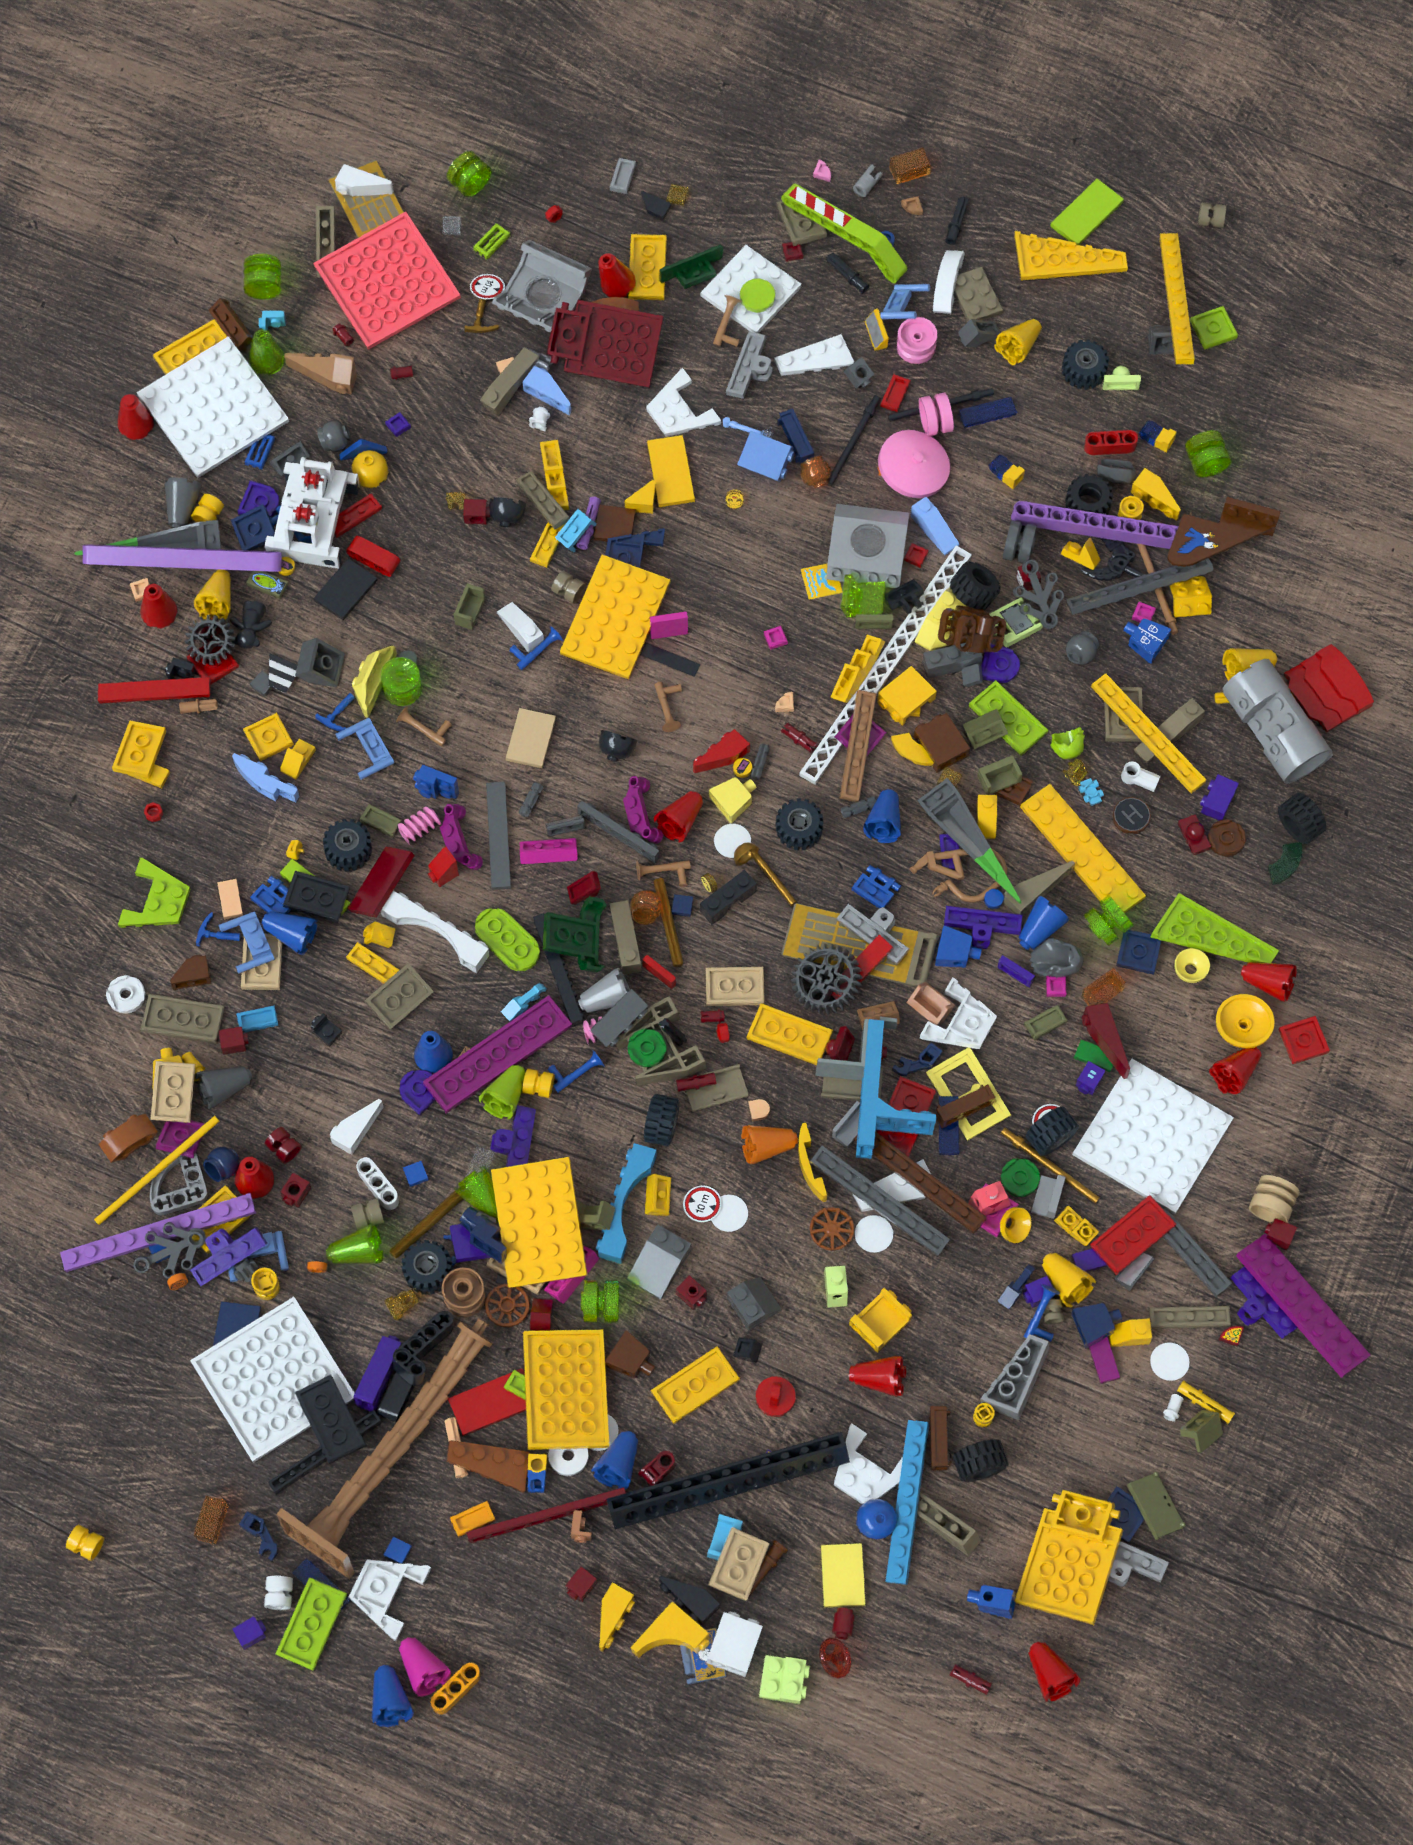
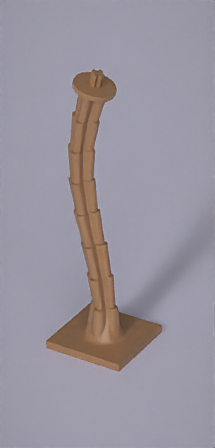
M478 1318L472 1328L461 1321L458 1323L457 1326L461 1329V1332L447 1356L444 1355L429 1382L426 1381L411 1406L405 1409L392 1430L387 1431L370 1456L367 1455L351 1480L346 1481L329 1507L326 1506L307 1526L282 1508L276 1514L286 1535L348 1579H351L355 1572L348 1555L337 1548L350 1523L348 1520L368 1500L369 1494L390 1473L389 1469L410 1449L409 1445L429 1425V1420L449 1398L447 1395L467 1372L466 1368L485 1345L490 1348L493 1344L482 1335L488 1324Z

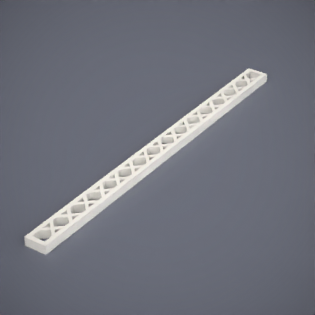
M958 546L954 547L924 591V594L919 598L922 607L919 609L915 606L913 607L912 613L908 614L858 690L878 695V692L882 689L916 639L925 618L943 592L950 587V581L965 562H969L972 554ZM956 554L964 557V560L955 562L954 557ZM953 569L954 574L945 576L944 571ZM944 583L945 588L936 590L935 584ZM934 596L935 602L926 604L925 599ZM924 610L925 617L917 618L916 612ZM915 624L916 630L907 632L906 626ZM905 639L906 644L897 647L896 641ZM895 653L896 659L888 661L887 654ZM886 667L887 672L878 675L877 669ZM876 681L877 687L868 689L867 683ZM857 691L800 772L802 778L815 785L843 746L837 740V745L829 747L828 740L836 739L834 736L838 733L837 727L844 725L848 721L847 712L854 710ZM827 753V760L818 761L817 756L819 754ZM817 767L818 773L815 777L806 773L808 769Z

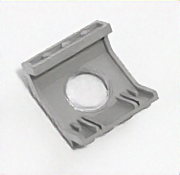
M528 240L522 243L520 250L523 251L516 271L504 291L494 296L492 304L497 305V308L500 310L512 312L514 316L529 320V323L540 325L546 331L551 332L555 308L561 309L562 302L569 303L568 310H575L577 300H580L585 292L592 268Z
M836 504L826 579L890 588L899 587L909 513Z

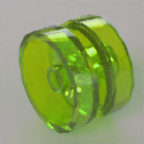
M466 151L458 156L450 165L446 178L454 187H457L463 196L472 197L488 183L492 170L487 163L481 161L475 152Z

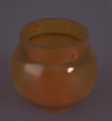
M822 455L800 464L802 469L800 472L801 479L807 486H814V489L828 484L827 480L831 477V467L827 461L823 460Z
M650 890L637 892L630 902L633 920L643 925L654 923L662 911L661 898Z

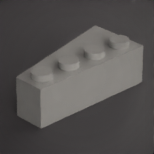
M1030 1334L1014 1354L1015 1356L1004 1367L999 1377L991 1384L989 1390L981 1397V1403L990 1404L994 1411L1019 1420L1050 1349L1049 1341Z

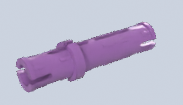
M590 497L586 515L595 522L601 500L597 497ZM592 524L578 540L577 547L579 549H588L590 537L594 533Z

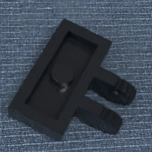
M913 579L887 592L882 597L891 610L902 606L903 610L910 614L912 610L908 602L912 601L917 609L921 608V602L917 597L923 595L924 591Z

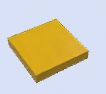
M277 713L243 728L259 761L294 746Z

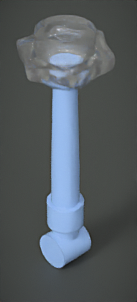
M728 417L723 419V426L725 428L730 426L733 429L749 433L753 431L771 439L773 438L774 432L771 431V427L759 431L738 422L730 421Z

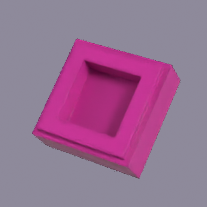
M1138 602L1132 620L1139 623L1142 619L1151 621L1156 608Z
M781 626L764 631V636L770 650L788 644Z
M1046 976L1047 997H1066V976L1057 978L1055 976Z

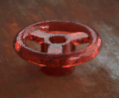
M836 1638L824 1640L819 1650L822 1667L834 1678L845 1677L851 1668L849 1650L843 1642ZM834 1644V1651L831 1654H825L827 1646ZM827 1661H831L839 1672L832 1670Z

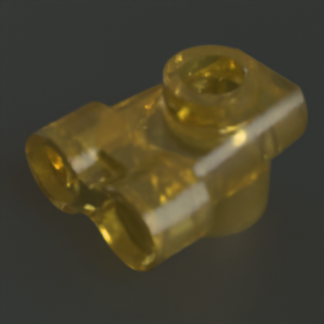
M411 1289L400 1292L396 1297L391 1296L385 1299L384 1302L396 1321L403 1317L404 1312L416 1305L419 1299L414 1290ZM410 1298V1302L406 1304L405 1300Z

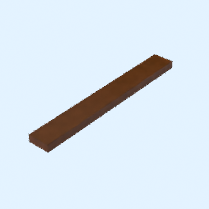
M875 1132L872 1155L975 1234L987 1218ZM857 1135L854 1137V1141H855L856 1143H857Z

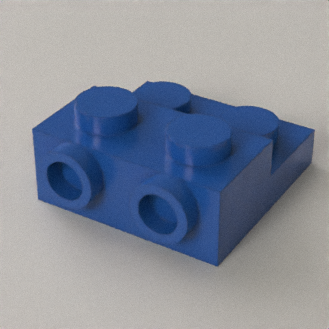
M422 765L420 770H416L413 780L416 781L415 788L418 789L423 797L436 799L440 793L445 798L457 799L459 788L456 777Z

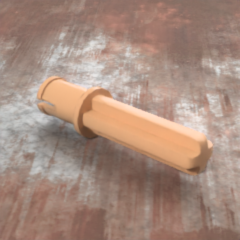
M447 1418L445 1426L448 1441L461 1442L456 1418ZM454 1465L456 1478L468 1476L467 1470Z

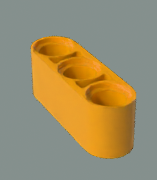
M466 1663L433 1695L431 1706L437 1714L447 1713L478 1683L481 1674L476 1664ZM469 1669L476 1671L475 1677L471 1679L465 1676ZM454 1684L461 1685L460 1692L452 1693L450 1691L451 1686ZM438 1699L446 1700V1705L443 1708L435 1706Z

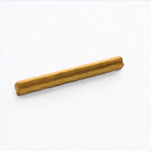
M663 878L655 879L654 886L674 967H680L683 965V959Z
M461 1186L458 1187L389 1250L390 1254L394 1258H398L467 1196L466 1190Z

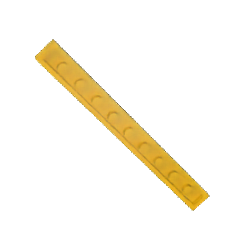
M1178 233L1160 234L1159 240L1175 364H1194V351Z

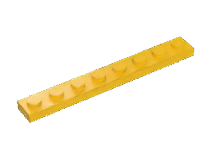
M1104 674L1092 683L1091 688L1191 794L1206 783V779L1107 674Z

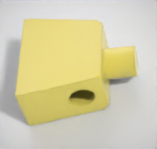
M734 777L709 790V798L726 819L733 823L752 804L750 793L756 789V785L751 779L742 784L738 778Z

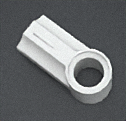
M1133 761L1126 763L1121 773V779L1124 783L1136 784L1154 792L1160 778L1159 775L1140 768L1139 764ZM1127 771H1132L1135 775H1130Z

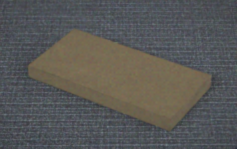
M149 994L140 1030L145 1033L217 1044L225 1006Z

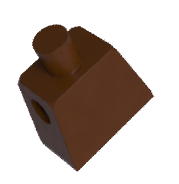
M627 1330L605 1360L607 1368L633 1379L638 1376L640 1371L650 1377L656 1366L648 1362L650 1351Z

